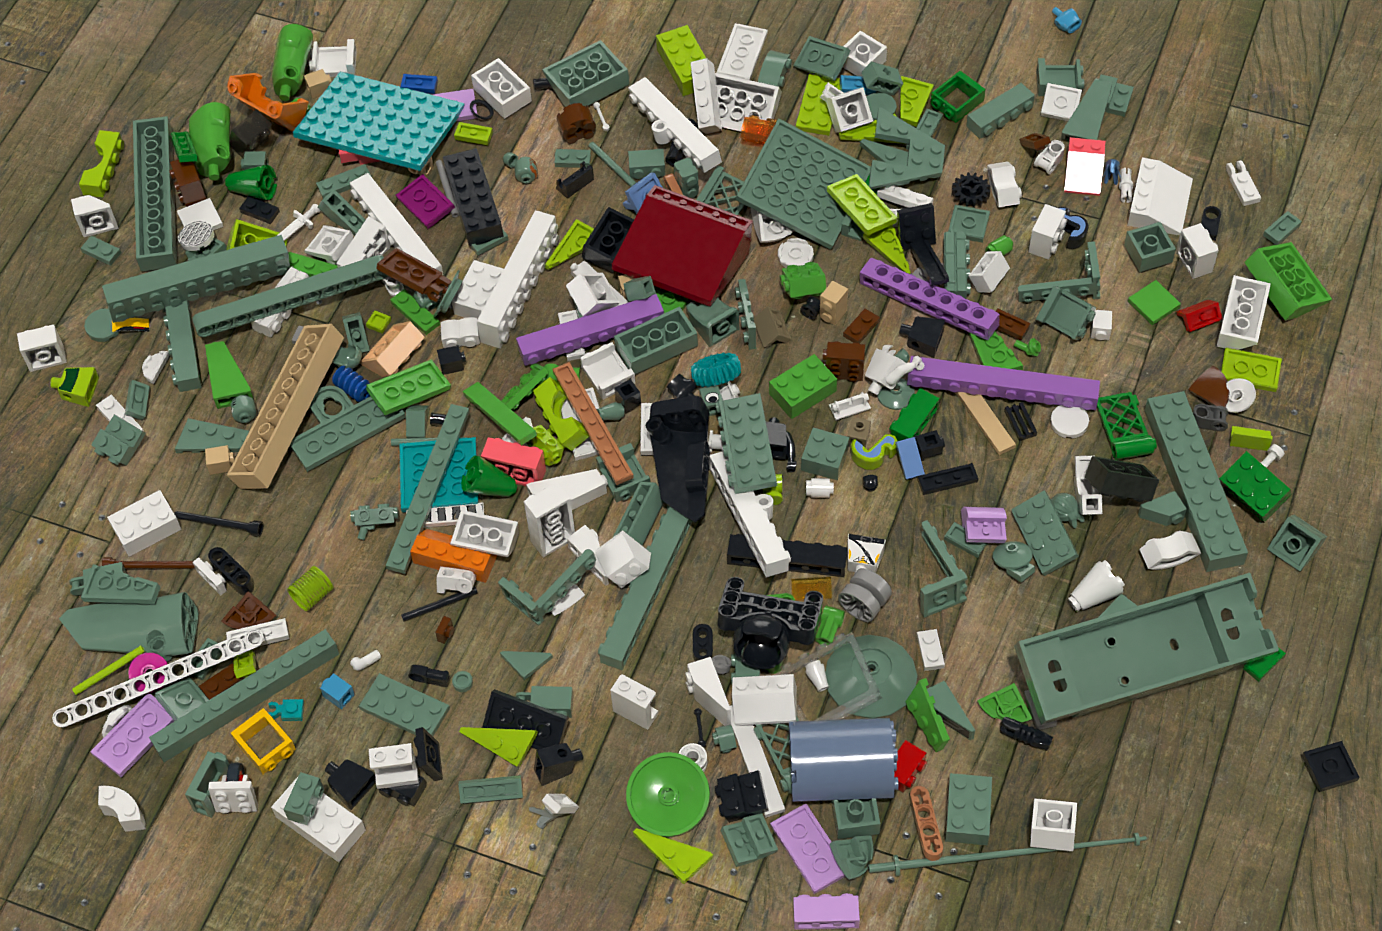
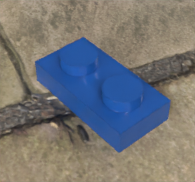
M403 74L400 88L435 94L438 79L437 76Z

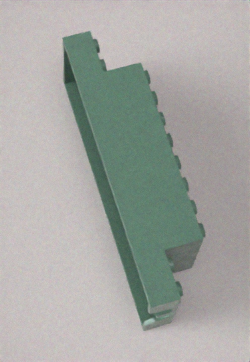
M1251 573L1017 642L1014 647L1041 725L1068 716L1073 718L1218 675L1234 666L1264 658L1279 651L1273 632L1270 629H1264L1260 619L1264 616L1261 609L1256 610L1254 599L1257 597V590ZM1223 609L1229 610L1233 619L1223 622L1221 611ZM1236 627L1239 634L1236 640L1230 639L1226 630ZM1109 638H1113L1115 640V644L1111 646L1108 644L1107 640ZM1171 639L1176 641L1177 650L1171 649L1169 643ZM1050 661H1053L1057 672L1050 673L1048 669ZM1127 677L1129 679L1128 684H1123L1121 678ZM1060 680L1063 692L1056 690L1054 681Z

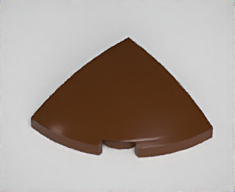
M1215 366L1210 367L1201 374L1188 389L1191 394L1205 400L1211 406L1226 407L1230 395L1225 375Z
M248 591L239 603L230 609L221 622L234 629H241L271 622L277 615Z

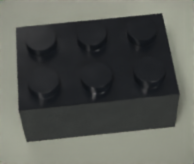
M608 207L583 245L581 258L614 273L612 263L634 219Z

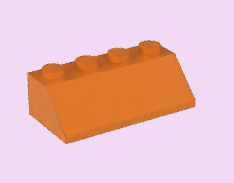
M426 529L417 535L410 550L413 563L437 570L441 566L469 570L475 574L477 581L487 582L498 555L452 546L450 544L452 535Z

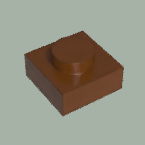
M443 616L435 634L437 641L445 644L447 639L453 635L454 627L451 618Z

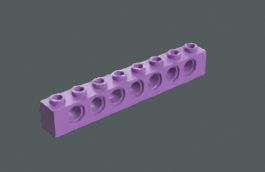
M870 258L860 271V284L938 319H943L945 322L983 339L989 340L999 326V313L969 301L960 295L953 294L944 288L935 285L931 286L928 281L921 280L880 260Z

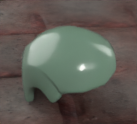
M348 344V348L340 347L333 359V363L337 367L344 365L346 369H354L358 366L362 358L360 348L352 344Z

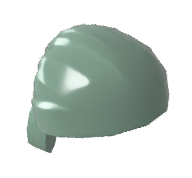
M1058 493L1052 497L1051 501L1061 521H1069L1070 526L1073 528L1077 527V520L1084 522V517L1079 514L1078 502L1071 494Z

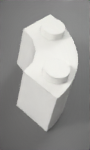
M1008 161L987 165L991 191L997 206L1005 207L1020 204L1019 198L1022 197V193L1014 178L1016 175L1014 166Z
M1177 531L1166 538L1150 539L1146 542V545L1140 548L1148 569L1154 570L1180 565L1201 554L1193 534L1184 531Z
M99 786L98 805L104 815L118 818L125 832L146 829L143 814L135 800L128 793L112 786Z

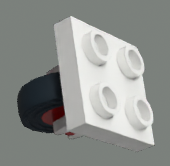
M230 763L227 775L222 776L221 782H209L208 790L216 812L248 813L257 811L258 802L252 782L248 779V775H245L242 763Z

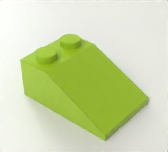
M236 219L230 231L226 250L275 237L279 232Z

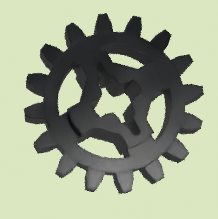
M967 172V176L960 174V179L955 178V183H952V195L955 201L959 200V205L965 203L966 207L972 205L975 208L976 204L982 206V201L987 202L988 197H990L991 185L988 184V179L983 180V175L977 177V173L970 175Z

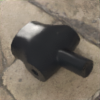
M678 374L667 385V389L672 393L674 399L695 396L693 391L697 388V385L691 379H686L681 374Z

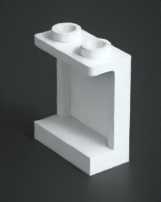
M347 39V46L318 47L317 41L313 42V48L310 49L312 61L309 62L310 71L315 72L323 69L325 74H329L330 77H336L340 71L355 75L357 49L354 39Z
M613 342L605 344L593 352H588L580 358L582 370L603 400L614 395V387L631 379L635 384V373L631 368L627 369L616 353Z
M621 674L610 690L613 712L648 730L658 715V710L650 706L656 696V692Z
M411 743L369 749L370 768L374 769L377 789L419 783L418 766Z

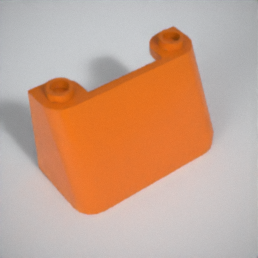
M257 73L229 77L227 88L233 97L249 109L283 128L294 131L305 117L309 103L307 100L300 98L297 102L291 103L271 100L265 96L267 88L263 87L260 82L263 76Z

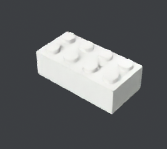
M556 482L553 485H548L541 492L529 496L524 501L530 540L541 556L544 558L568 543L567 538L575 533L571 500L560 484Z
M296 778L271 807L275 817L339 862L366 831L362 820L324 793L318 800L314 815L310 818L308 825L288 820L283 809L296 783Z

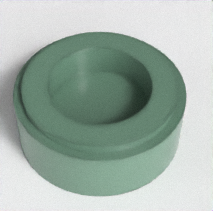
M466 671L457 672L452 678L453 687L458 692L470 690L473 686L471 674Z

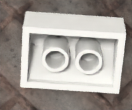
M461 510L450 544L452 546L508 557L513 552L519 535L518 522Z
M794 674L733 677L732 701L735 726L796 721L797 686Z

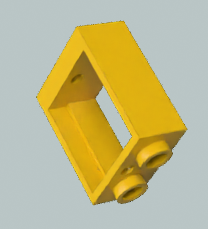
M264 708L231 732L234 742L262 775L272 771L280 761L289 758L296 750L293 741ZM270 725L283 740V743L262 759H259L245 742Z

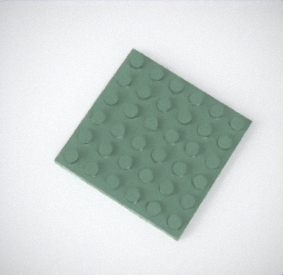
M778 118L735 200L831 250L841 231L842 222L847 213L827 192V186L855 174H858L865 182L870 174L871 166Z

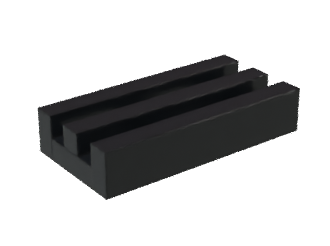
M1020 402L1017 406L1014 404L1010 408L1009 406L1005 407L1004 412L1019 441L1037 436V430L1023 402ZM1012 412L1015 413V415H1016V417H1017V419H1018V422H1019L1020 426L1022 427V429H1023V431H1024V433H1025L1024 435H1022V433H1021V431H1020V429H1019V427H1018V425H1017V423H1016V421H1015V418H1014Z

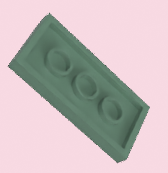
M1045 490L1011 509L1044 576L1079 557Z
M379 673L360 703L359 709L416 735L415 729L423 727L434 736L450 710V706Z

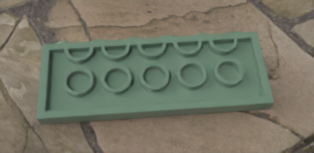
M758 393L723 400L722 394H719V402H715L717 413H721V416L718 417L719 426L724 429V431H720L722 442H726V445L723 446L724 456L729 459L725 461L727 472L731 471V475H728L729 486L734 487L735 494L777 486L761 394Z

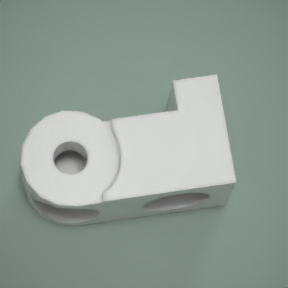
M441 566L437 574V593H445L446 589L469 593L474 586L476 576L469 570Z

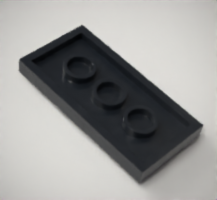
M494 689L491 691L482 728L536 730L538 734L531 747L539 750L562 744L569 717Z

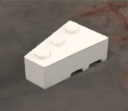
M368 216L339 258L337 267L339 268L377 255L383 256L390 249L385 225Z

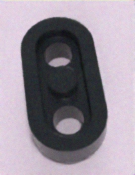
M699 624L693 629V657L696 661L708 657L712 659L713 631L707 624ZM704 652L706 655L701 656L700 653Z

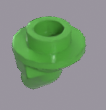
M1035 338L1030 339L1028 344L1016 340L1014 347L1034 357L1038 356L1041 351L1040 342Z

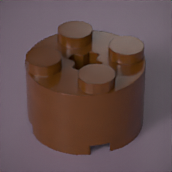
M574 103L563 108V113L557 114L556 120L564 139L569 144H573L582 138L590 139L594 136L593 132L596 129V123L588 105L583 106L582 103Z

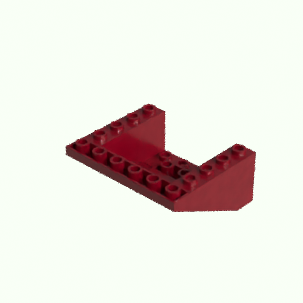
M654 185L646 195L612 263V270L633 278L651 276L654 286L711 307L749 255L753 221Z

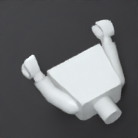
M884 345L882 350L876 348L865 373V376L873 381L868 391L878 395L882 387L892 390L904 374L913 371L914 368L917 370L924 368L925 365L919 356H915L911 363H906L894 356L896 350L889 351L893 345Z

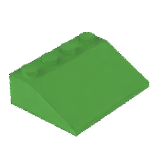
M1292 242L1258 248L1244 262L1257 281L1271 284L1268 298L1284 320L1297 318L1332 301L1330 295Z

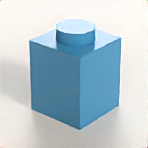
M334 673L330 678H326L320 687L323 697L341 710L355 695L352 686Z

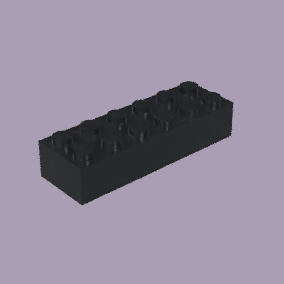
M477 148L443 156L445 172L469 247L472 244L478 245L504 237L502 224Z

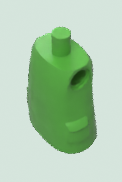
M298 24L284 26L278 35L272 82L274 92L283 101H288L301 87L307 58L313 42V33L306 27Z
M219 102L203 105L189 119V136L197 154V161H194L196 169L200 175L209 177L213 181L220 178L219 173L226 168L230 161L231 110L228 106Z

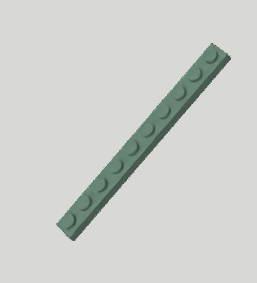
M454 404L450 405L386 563V569L403 574L406 573L412 558L410 550L417 535L424 528L470 413L469 408Z

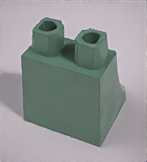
M719 298L714 301L711 307L702 303L700 306H697L694 302L686 306V312L690 316V323L709 348L739 330V311L735 307L726 305Z

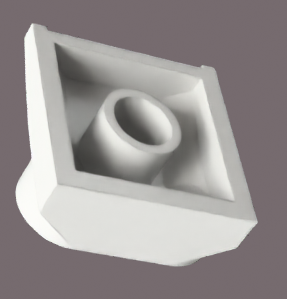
M323 225L322 229L304 251L307 254L325 259L327 263L336 265L353 240V234L351 230Z

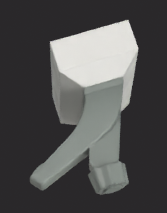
M546 794L542 800L545 808L540 809L531 806L529 811L542 815L536 825L543 829L554 818L568 813H575L579 806L565 794Z

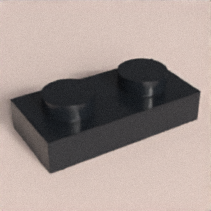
M250 196L246 198L239 208L240 213L271 224L280 212L279 207Z

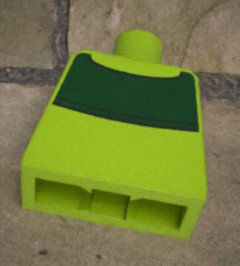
M95 367L66 368L61 378L52 377L50 385L51 388L58 389L61 399L89 407L99 376Z

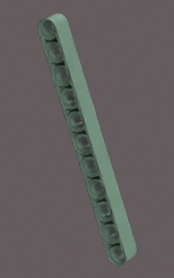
M382 255L373 256L197 313L193 316L196 332L200 337L210 336L388 277V275L377 270L376 267L377 263L384 257Z

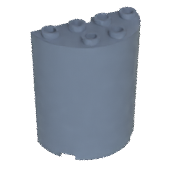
M890 718L789 721L792 800L819 801L894 798V790H898V777H894V771H897L898 752L897 748H895L896 730L894 729L893 721H890Z

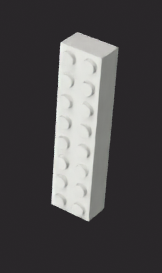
M536 210L532 215L477 320L481 343L501 349L503 343L507 342L511 328H514L516 325L518 314L522 313L525 301L530 298L532 287L536 286L540 272L544 271L546 260L552 255L554 245L558 244V224H556L554 215Z

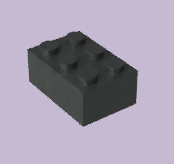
M1096 456L1091 457L1085 475L1090 485L1095 487L1099 494L1104 496L1116 495L1121 499L1129 497L1139 502H1144V500L1152 501L1159 483V479L1142 464Z

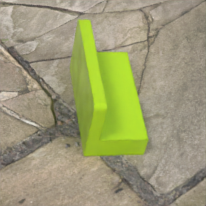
M1232 426L1230 446L1267 451L1270 448L1273 436H1271V431Z

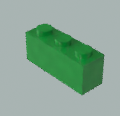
M921 388L916 394L913 393L909 399L908 406L903 407L900 411L898 420L892 422L889 428L891 435H894L897 441L920 435L939 409L940 398Z

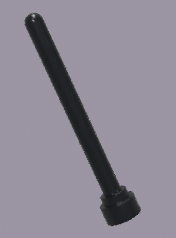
M181 511L174 512L177 519L246 530L252 536L260 537L264 527L263 522L257 520L245 523Z

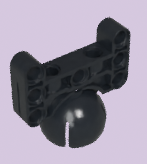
M732 577L726 582L719 604L717 625L721 630L735 631L733 636L734 652L738 658L741 657L744 664L756 669H771L783 662L788 654L790 641L803 645H810L815 641L822 615L823 595L818 591H809L805 595L804 602L744 592V581L739 577Z

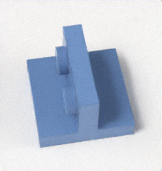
M651 172L625 191L627 195V200L623 202L625 209L635 210L637 214L646 195L653 186L662 187L655 173Z

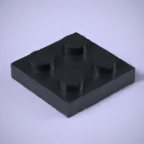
M423 727L415 729L416 737H414V744L418 756H416L417 766L434 781L442 780L439 742Z
M1342 741L1308 750L1302 754L1319 792L1356 782L1360 778Z

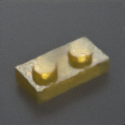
M831 577L791 579L792 596L795 600L805 599V595L809 591H818L823 595V598H832Z

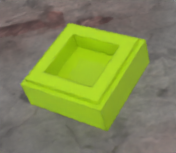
M374 311L367 321L366 327L383 334L391 322V316Z

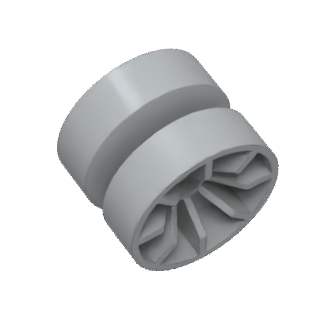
M860 568L850 579V584H847L840 592L838 600L849 614L861 621L871 622L880 611V607L892 595V590L881 576L871 570Z

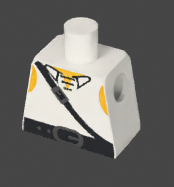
M848 534V571L856 573L858 569L864 568L876 573L884 554L886 539Z

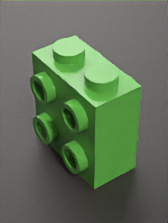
M807 262L801 266L788 265L787 268H782V275L779 276L781 286H784V291L791 298L800 299L805 295L818 296L826 289L825 274L818 263Z

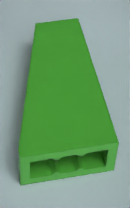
M224 341L206 344L205 349L213 399L217 409L231 406V402L240 395L253 398L247 381Z

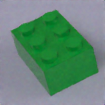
M1247 451L1219 478L1221 485L1264 523L1292 495L1291 489Z

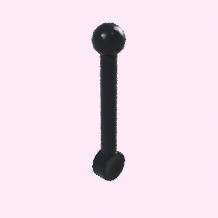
M696 708L694 714L697 718L698 745L705 748L706 742L703 740L700 717L702 711Z

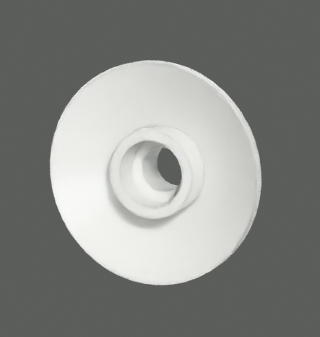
M1238 378L1226 383L1227 389L1230 391L1229 400L1226 405L1228 412H1242L1253 404L1256 398V390L1250 381Z

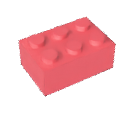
M488 437L481 457L514 478L516 484L526 486L528 483L543 480L546 472L543 450L537 447L523 446L517 442L511 443L500 438Z

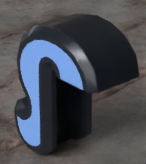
M1057 207L1066 211L1065 219H1067L1064 230L1071 234L1068 238L1067 248H1079L1084 244L1088 234L1089 225L1087 220L1079 215H1070L1069 208Z

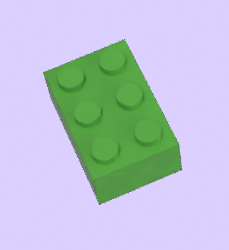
M815 354L769 381V395L791 419L837 391V378Z

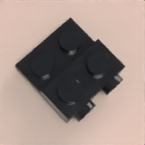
M759 770L740 776L735 773L717 779L718 785L715 786V792L718 798L721 797L722 804H719V811L721 816H725L729 823L769 811Z

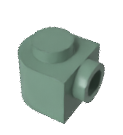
M731 724L715 728L712 738L714 745L719 746L720 752H729L732 748L737 747Z

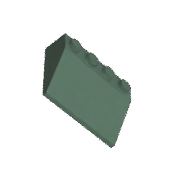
M601 40L542 69L565 107L574 103H582L583 106L590 105L630 84L628 69Z

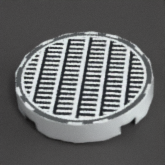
M195 221L186 225L180 231L178 240L183 249L197 251L200 250V247L204 246L205 248L213 241L214 231L208 222Z

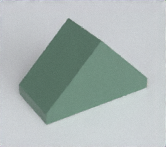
M410 405L406 410V438H426L430 406Z

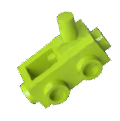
M542 425L533 427L537 436L526 442L528 447H537L543 450L545 465L550 466L560 462L564 447L552 436L554 432L550 428L546 430Z

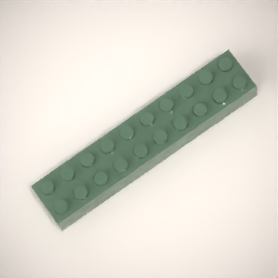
M168 116L133 121L136 260L141 271L162 269L177 264L174 180H172L169 172L172 169L170 162L173 161V144L170 135L172 128Z
M278 235L102 285L113 323L122 322L128 318L139 317L152 311H160L170 305L177 306L186 300L195 301L204 296H212L218 292L229 291L239 286L250 285L256 281L284 275L290 268L289 255L282 235Z
M1185 392L1147 398L1144 410L1174 490L1187 509L1185 518L1201 552L1199 555L1206 572L1244 565L1248 555L1247 548Z

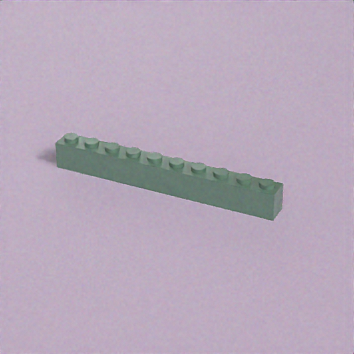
M668 505L666 514L661 516L659 529H656L653 533L651 546L648 545L646 548L651 552L649 569L630 582V590L622 598V607L614 615V624L607 629L606 640L600 644L598 649L600 663L622 671L693 522Z
M326 629L150 736L149 739L163 762L168 761L338 656L339 652L336 643Z

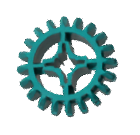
M723 352L699 359L691 366L692 379L696 385L701 387H715L716 385L728 383V381L734 380L741 373L740 360L736 354Z

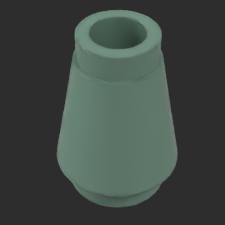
M613 402L596 409L602 420H620V418L624 417V407L621 403Z

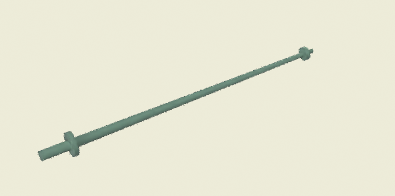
M1133 833L1132 838L1074 843V849L1134 842L1135 846H1139L1140 841L1147 840V837H1139L1138 833ZM1033 847L944 856L936 861H931L927 858L899 861L898 855H893V862L868 864L869 873L894 870L895 877L900 876L901 869L1060 850Z

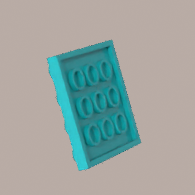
M476 437L459 438L432 508L479 503L478 494L467 493L461 487L462 475L466 476L468 471L465 469L467 463L473 456H477ZM436 440L400 443L402 512H406L409 509Z

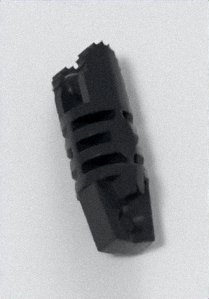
M1009 717L1002 719V725L999 730L1002 734L1013 739H1019L1021 742L1024 741L1025 744L1029 743L1030 746L1045 750L1050 748L1053 737L1049 734Z

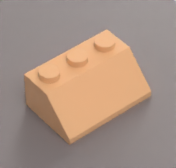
M411 321L394 324L360 361V364L381 377L396 374L401 363H405L410 358L409 354L421 346L424 336Z

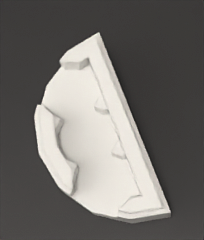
M159 351V353L152 356L149 355L145 359L142 370L148 382L155 383L170 356L169 351Z
M124 705L108 715L102 730L103 738L133 709L132 707Z

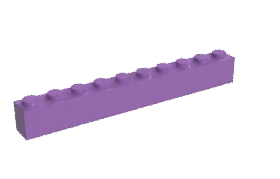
M911 356L910 363L915 356ZM920 357L925 365L922 370L914 368L913 371L908 373L907 385L914 387L1002 397L1010 400L1017 399L1048 405L1080 407L1085 410H1096L1100 387L1099 380Z

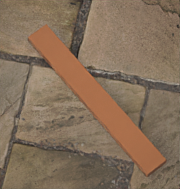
M570 362L552 369L554 376L615 484L619 485L633 479L634 476Z

